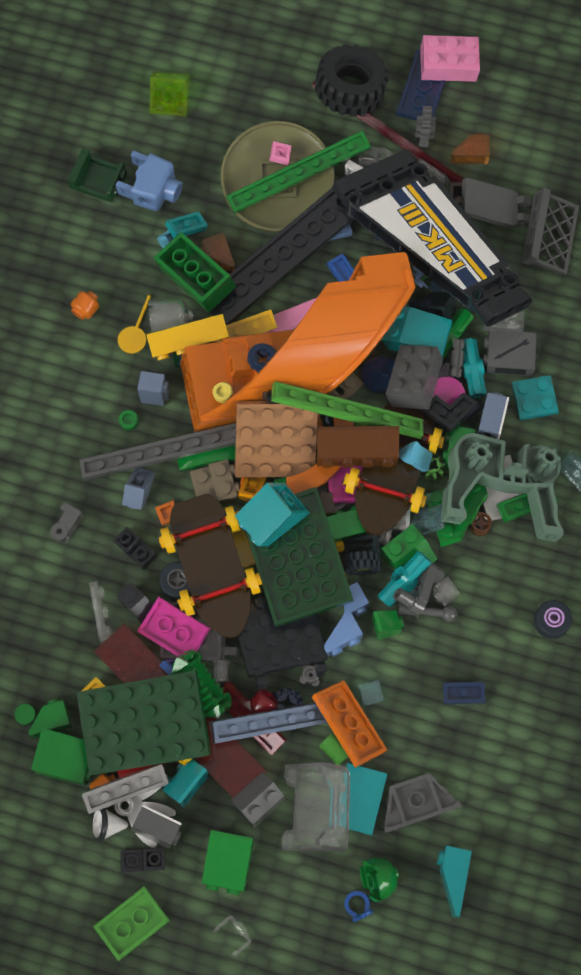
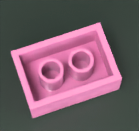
M423 35L420 46L421 80L477 81L480 72L479 37Z

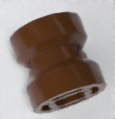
M483 512L477 513L470 525L472 533L480 537L488 534L492 524L491 517Z

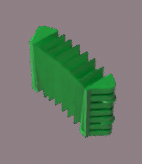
M193 649L185 651L184 654L179 655L175 659L171 674L197 670L205 717H219L232 706L231 695L228 692L223 693L224 688H219L220 683H215L217 678H211L212 673H207L209 667L204 668L206 663H201L202 656L200 653Z

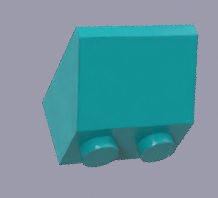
M191 760L186 765L179 763L176 768L178 770L173 777L169 776L167 778L169 784L165 785V788L162 790L182 808L187 805L210 776L208 771L194 760Z

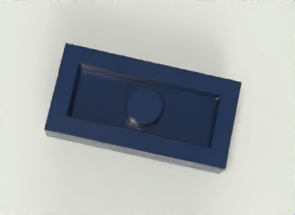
M485 682L443 683V705L485 704Z

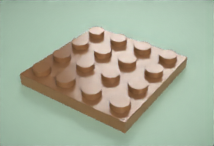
M236 401L235 477H290L313 467L316 459L318 413L276 402Z

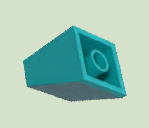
M266 483L235 517L239 521V526L250 534L252 542L260 547L272 544L310 512L286 483Z

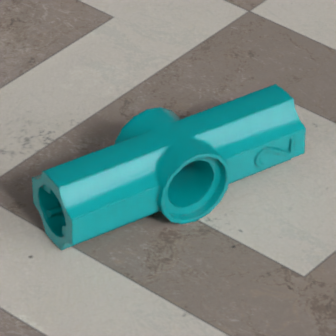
M468 338L464 340L465 345L462 348V351H464L462 372L467 382L469 397L479 399L487 394L483 378L484 365L479 356L477 340Z
M417 551L404 567L400 566L394 570L391 581L378 594V597L387 606L392 607L397 602L393 598L395 591L398 588H402L407 592L414 590L418 584V578L431 565V560L421 551Z

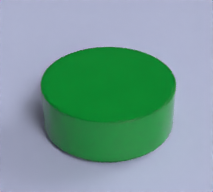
M125 410L119 415V424L124 430L130 431L138 426L139 419L134 411Z
M22 704L15 710V719L21 725H30L36 719V711L31 705Z

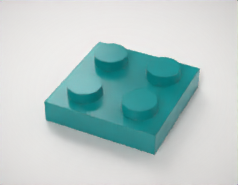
M551 375L512 382L511 385L519 421L559 413Z

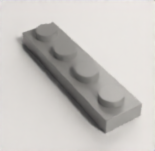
M161 763L82 792V797L90 814L165 786L169 782Z

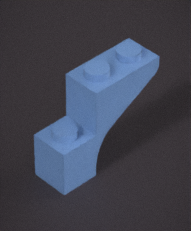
M357 582L349 586L354 602L343 605L344 614L324 644V649L328 656L332 655L334 657L343 652L342 648L348 645L353 647L361 642L360 639L363 637V633L353 615L360 616L367 611L366 608L369 607V602Z

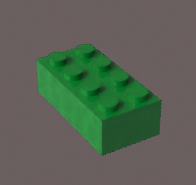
M182 232L154 257L159 268L208 313L236 288L231 276Z

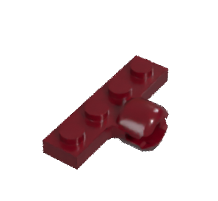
M231 681L222 687L224 688L223 693L228 692L231 695L232 706L228 711L234 717L272 711L278 707L277 699L267 690L258 691L249 700ZM280 732L253 736L271 756L287 741Z

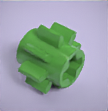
M440 457L431 459L429 467L434 465L436 469H428L425 472V479L430 477L436 481V476H443L444 472L440 469L445 467V463H440Z

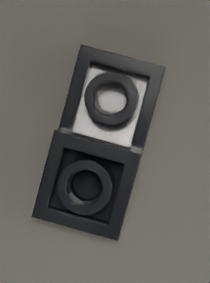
M128 527L113 540L143 570L157 557V554Z
M164 848L120 851V873L165 870Z

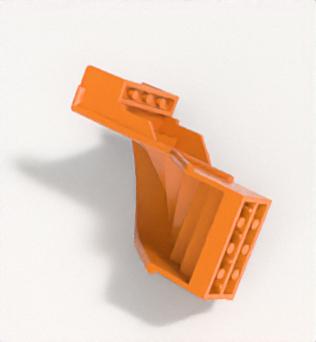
M400 252L361 257L349 281L328 283L294 330L223 338V342L186 346L180 360L194 433L236 423V401H266L262 399V394L264 391H272L274 381L323 394L330 393L340 385L379 343L414 292L416 286L407 254ZM256 344H268L275 348L277 352L257 373L247 363L248 352ZM267 355L266 357H263V358H262L261 356H259L260 359H259L258 363H261V362H265V363H266V360H267L268 355ZM220 382L230 384L233 389V396L224 403L217 402L213 396V388Z

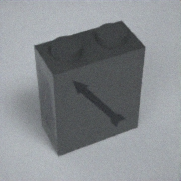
M489 330L488 336L484 337V348H487V355L484 354L483 365L486 366V373L533 376L536 358V333Z

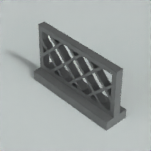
M544 187L534 194L522 263L527 265L533 263L565 276L569 266L579 205L550 194L551 190ZM549 200L555 203L556 210H551ZM563 208L572 209L570 218H568ZM557 211H559L564 220L561 223H558L554 215ZM548 216L554 224L550 229L545 222ZM563 223H565L569 229L567 235L564 234L560 226ZM556 228L561 238L555 240L550 230ZM545 233L551 242L547 246L542 239ZM560 240H562L566 246L564 252L561 251L560 247L557 244V242ZM553 245L557 256L553 258L547 248ZM542 250L548 259L546 262L539 259V253ZM557 257L562 262V268L557 267L554 261Z

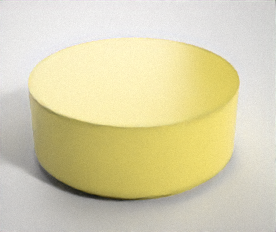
M220 382L214 386L213 396L217 402L224 403L233 396V389L230 384Z

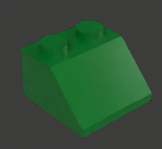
M413 524L381 548V556L393 570L400 566L404 567L417 551L424 553L432 563L437 561L428 542Z

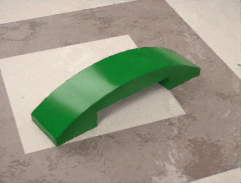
M235 445L178 458L179 472L199 469V466L227 459L228 462L235 461Z

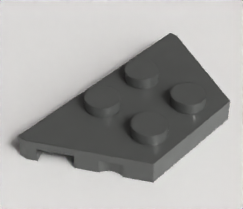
M430 773L412 778L389 787L384 832L386 834L461 808L462 805Z

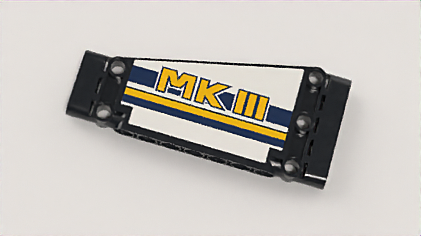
M408 150L400 151L340 178L333 184L332 190L345 205V212L348 216L356 220L396 253L405 252L410 264L458 300L469 311L475 312L487 327L493 326L523 311L532 303L533 299L518 283V275L513 271H509V265L442 183L436 177L431 178L428 175L427 166L423 163H418Z

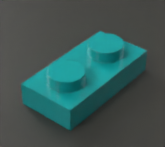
M198 211L166 221L165 226L172 237L175 238L181 232L188 236L205 231L208 224Z

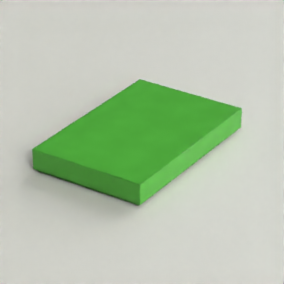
M144 886L93 927L115 958L120 961L170 920Z

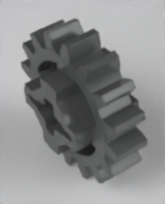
M423 106L422 115H417L415 137L420 138L419 147L428 148L429 139H434L436 116H432V106Z

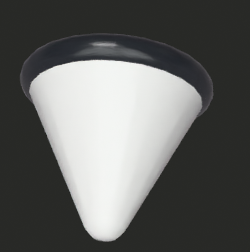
M105 808L94 812L92 831L97 842H102L104 839L128 827L127 821Z

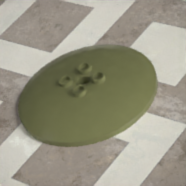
M270 121L247 129L232 142L222 162L221 186L227 204L231 208L226 198L227 195L325 149V145L308 129L290 122ZM273 141L292 145L288 165L269 161ZM334 167L235 215L256 229L267 232H280L332 188L334 184Z

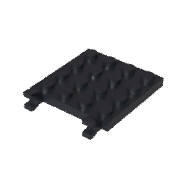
M265 592L251 595L249 619L244 631L237 636L248 678H255L257 690L266 689L268 683L265 674L314 664L317 677L325 676L327 667L324 661L328 660V655L324 649V642L316 615L314 614L275 627Z

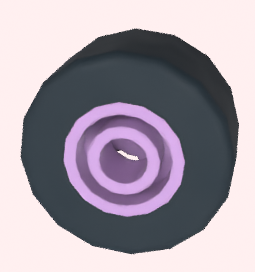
M546 601L541 604L535 613L534 626L543 637L558 639L564 636L571 627L573 620L572 612L561 601Z

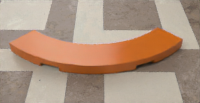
M333 417L334 427L354 426V422ZM316 463L313 467L300 474L286 477V484L294 494L319 487L334 477L342 466L323 468L322 466H317Z

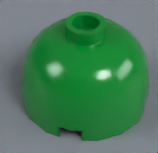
M375 857L362 861L361 863L364 865L360 866L359 869L360 878L364 890L369 888L371 893L368 895L369 898L374 902H380L389 898L397 888L399 878L397 868L385 858Z

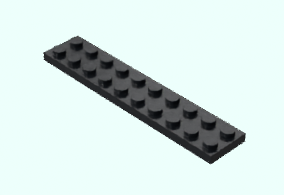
M332 188L229 274L236 288L210 311L212 316L223 314L225 324H231L354 220L346 214L345 205L333 192Z

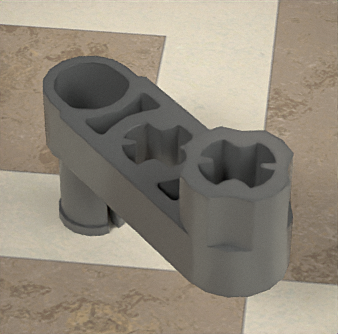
M431 563L418 578V584L411 591V594L402 588H398L393 598L404 604L409 611L420 615L426 607L432 586L438 585L443 580L445 575L443 569Z

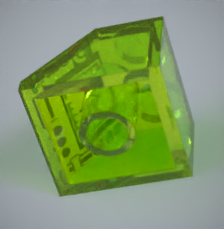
M153 71L150 77V114L186 117L190 95V74Z

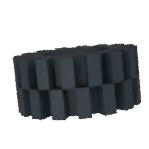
M358 551L344 555V572L346 574L365 576L367 574H377L381 571L380 554L376 552Z

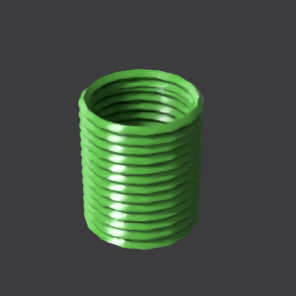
M334 732L320 744L323 752L337 766L348 758Z

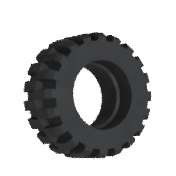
M344 44L342 47L336 46L332 50L327 51L319 62L315 80L317 96L326 107L329 106L331 111L334 113L337 111L342 116L346 114L350 115V117H355L356 115H366L367 112L371 113L381 105L384 99L389 79L387 66L384 65L385 62L381 57L378 58L376 52L369 51V48L365 46L363 48L356 44H353V46H349V44ZM353 76L362 80L365 84H347L339 79V77Z

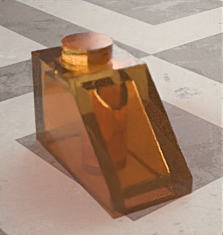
M477 133L467 137L452 151L451 164H488L490 157L489 135Z
M224 233L202 239L203 246L200 249L227 273H231L236 269Z

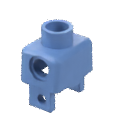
M132 151V163L139 166L135 173V184L131 186L117 181V193L132 199L134 205L153 211H159L164 200L175 203L182 190V181L175 179L173 164L152 153L146 156Z

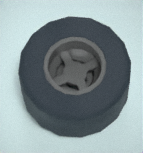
M173 562L165 566L159 577L163 593L168 598L177 600L181 598L179 591L187 589L191 596L181 562Z

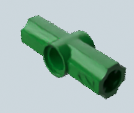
M460 308L452 319L453 322L442 356L443 359L453 348V340L461 339L464 331L474 320V316L466 309Z

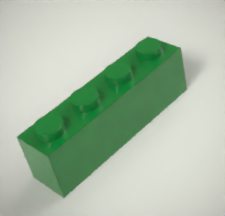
M352 507L351 511L347 512L343 510L335 511L336 513L327 517L335 542L369 534L361 526L355 507Z

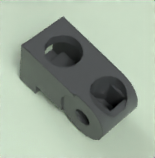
M64 502L60 508L63 515L50 530L51 536L58 543L67 542L84 517L81 511Z

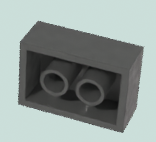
M400 345L386 391V396L392 407L430 408L443 362L438 347Z

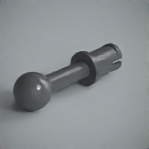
M399 602L398 614L419 617V615L409 611L404 604ZM446 606L443 609L425 607L421 613L422 615L442 617L446 622H452L457 617V611L452 606Z

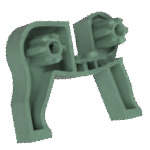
M475 433L462 436L452 447L448 456L449 479L442 495L441 521L460 525L466 519L467 512L464 508V499L474 485L478 483L501 492L527 494L537 539L557 542L564 532L558 520V505L553 487V482L561 471V457H558L556 454L557 449H551L544 445L529 447L530 444H526L518 451L517 463H512L504 470L506 441Z

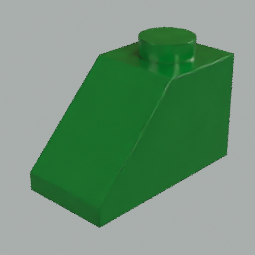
M396 610L373 612L372 622L377 640L401 634L404 622L402 616H398Z
M53 699L48 701V705L42 707L28 731L32 739L40 737L42 728L57 732L72 727L64 700Z

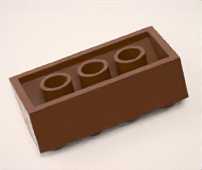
M399 426L318 427L316 441L317 466H322L323 468H331L333 466H342L344 468L362 466L370 468L373 466L392 467L397 465L399 458Z

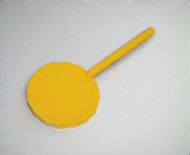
M151 295L147 296L136 326L127 327L118 335L119 347L126 353H138L146 345V335L139 326Z

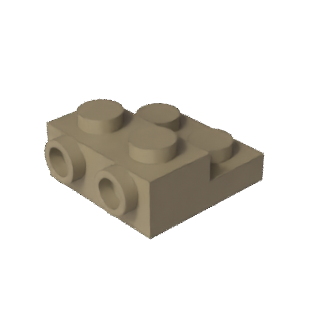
M228 459L211 463L209 467L190 471L196 497L210 494L221 505L238 501L237 494H239L240 489L238 482H233L232 476L235 475L233 464H229Z

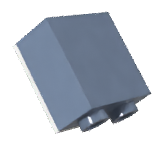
M498 392L487 393L477 434L495 439L500 438L509 397H505Z

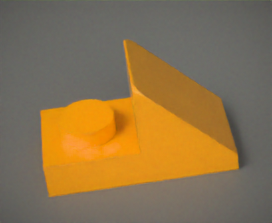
M245 477L238 494L240 500L249 502L265 485L267 477Z

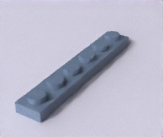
M316 703L210 721L213 743L327 723Z

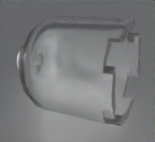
M182 299L148 300V306H152V308H148L151 331L157 332L193 321L192 309L188 310L187 304Z

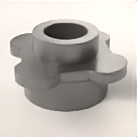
M310 665L303 666L300 682L302 684L309 683L313 686H318L320 681L316 675L315 667Z

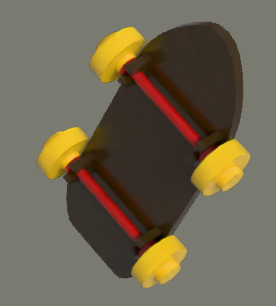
M390 402L384 407L385 410L423 419V437L418 439L399 434V451L414 441H417L425 449H428L430 444L429 451L433 454H436L438 448L442 449L445 438L441 436L443 429L435 427L433 432L434 421L423 413L422 409L392 407ZM398 458L397 465L392 467H363L360 478V469L352 467L350 474L346 473L343 482L346 485L345 492L353 494L355 487H357L355 494L356 513L361 526L367 533L381 535L395 527L405 516L411 503V512L418 513L420 507L424 508L427 498L424 495L425 488L419 486L416 488L421 470Z
M203 494L176 503L173 506L170 514L172 534L168 527L160 529L162 536L159 537L162 549L166 548L168 554L176 552L177 548L191 596L187 589L179 591L181 598L177 600L180 610H185L188 617L195 614L193 607L195 606L199 616L210 629L225 638H236L244 631L251 610L249 588H251L253 595L261 593L259 585H262L259 573H254L253 567L245 569L244 573L229 525L233 533L240 531L239 521L235 517L239 511L235 512L233 506L225 508V514L222 505L216 498L210 494Z

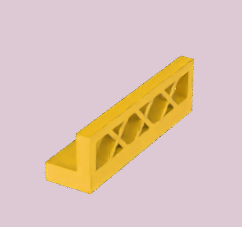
M271 309L226 325L229 337L261 334L278 328Z

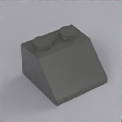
M262 772L231 801L255 828L286 799L275 783Z

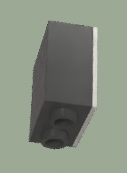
M145 805L142 806L131 831L168 849L171 845L175 846L182 833L179 831L180 822Z

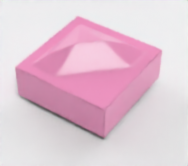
M273 141L269 161L288 165L292 145Z

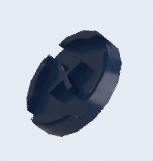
M377 356L368 360L361 372L365 387L374 393H385L395 361L392 358H384V356Z

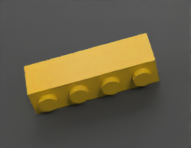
M223 314L146 334L152 357H157L158 361L169 358L171 353L183 354L186 346L212 342L219 343L223 342V338L229 337Z

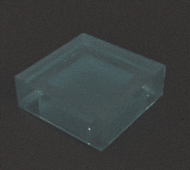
M379 680L359 685L364 706L384 701Z

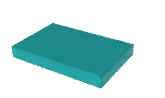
M347 763L331 825L372 836L387 773L361 766L355 768L353 764Z

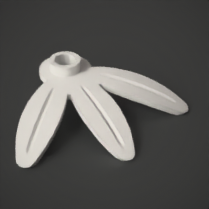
M161 787L125 800L128 803L127 809L121 808L122 802L114 804L115 811L121 816H127L131 827L143 805L168 817L176 815V811L166 805L156 802H142V800L154 794ZM135 833L149 847L155 848L157 846V843Z

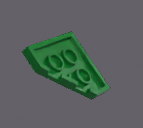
M476 483L465 497L464 508L467 516L460 525L443 522V527L436 529L441 547L462 540L465 530L469 524H472L477 513H479L480 506L488 498L485 486ZM445 488L425 494L430 513L442 508V495Z

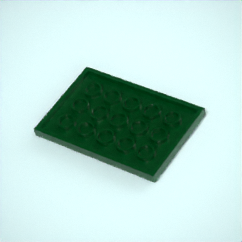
M317 487L295 494L310 513L269 546L259 547L255 545L250 538V534L246 531L275 627L354 602Z
M197 670L76 692L89 775L212 755Z

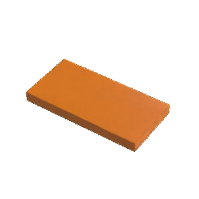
M344 680L312 696L355 768L387 751L386 746Z

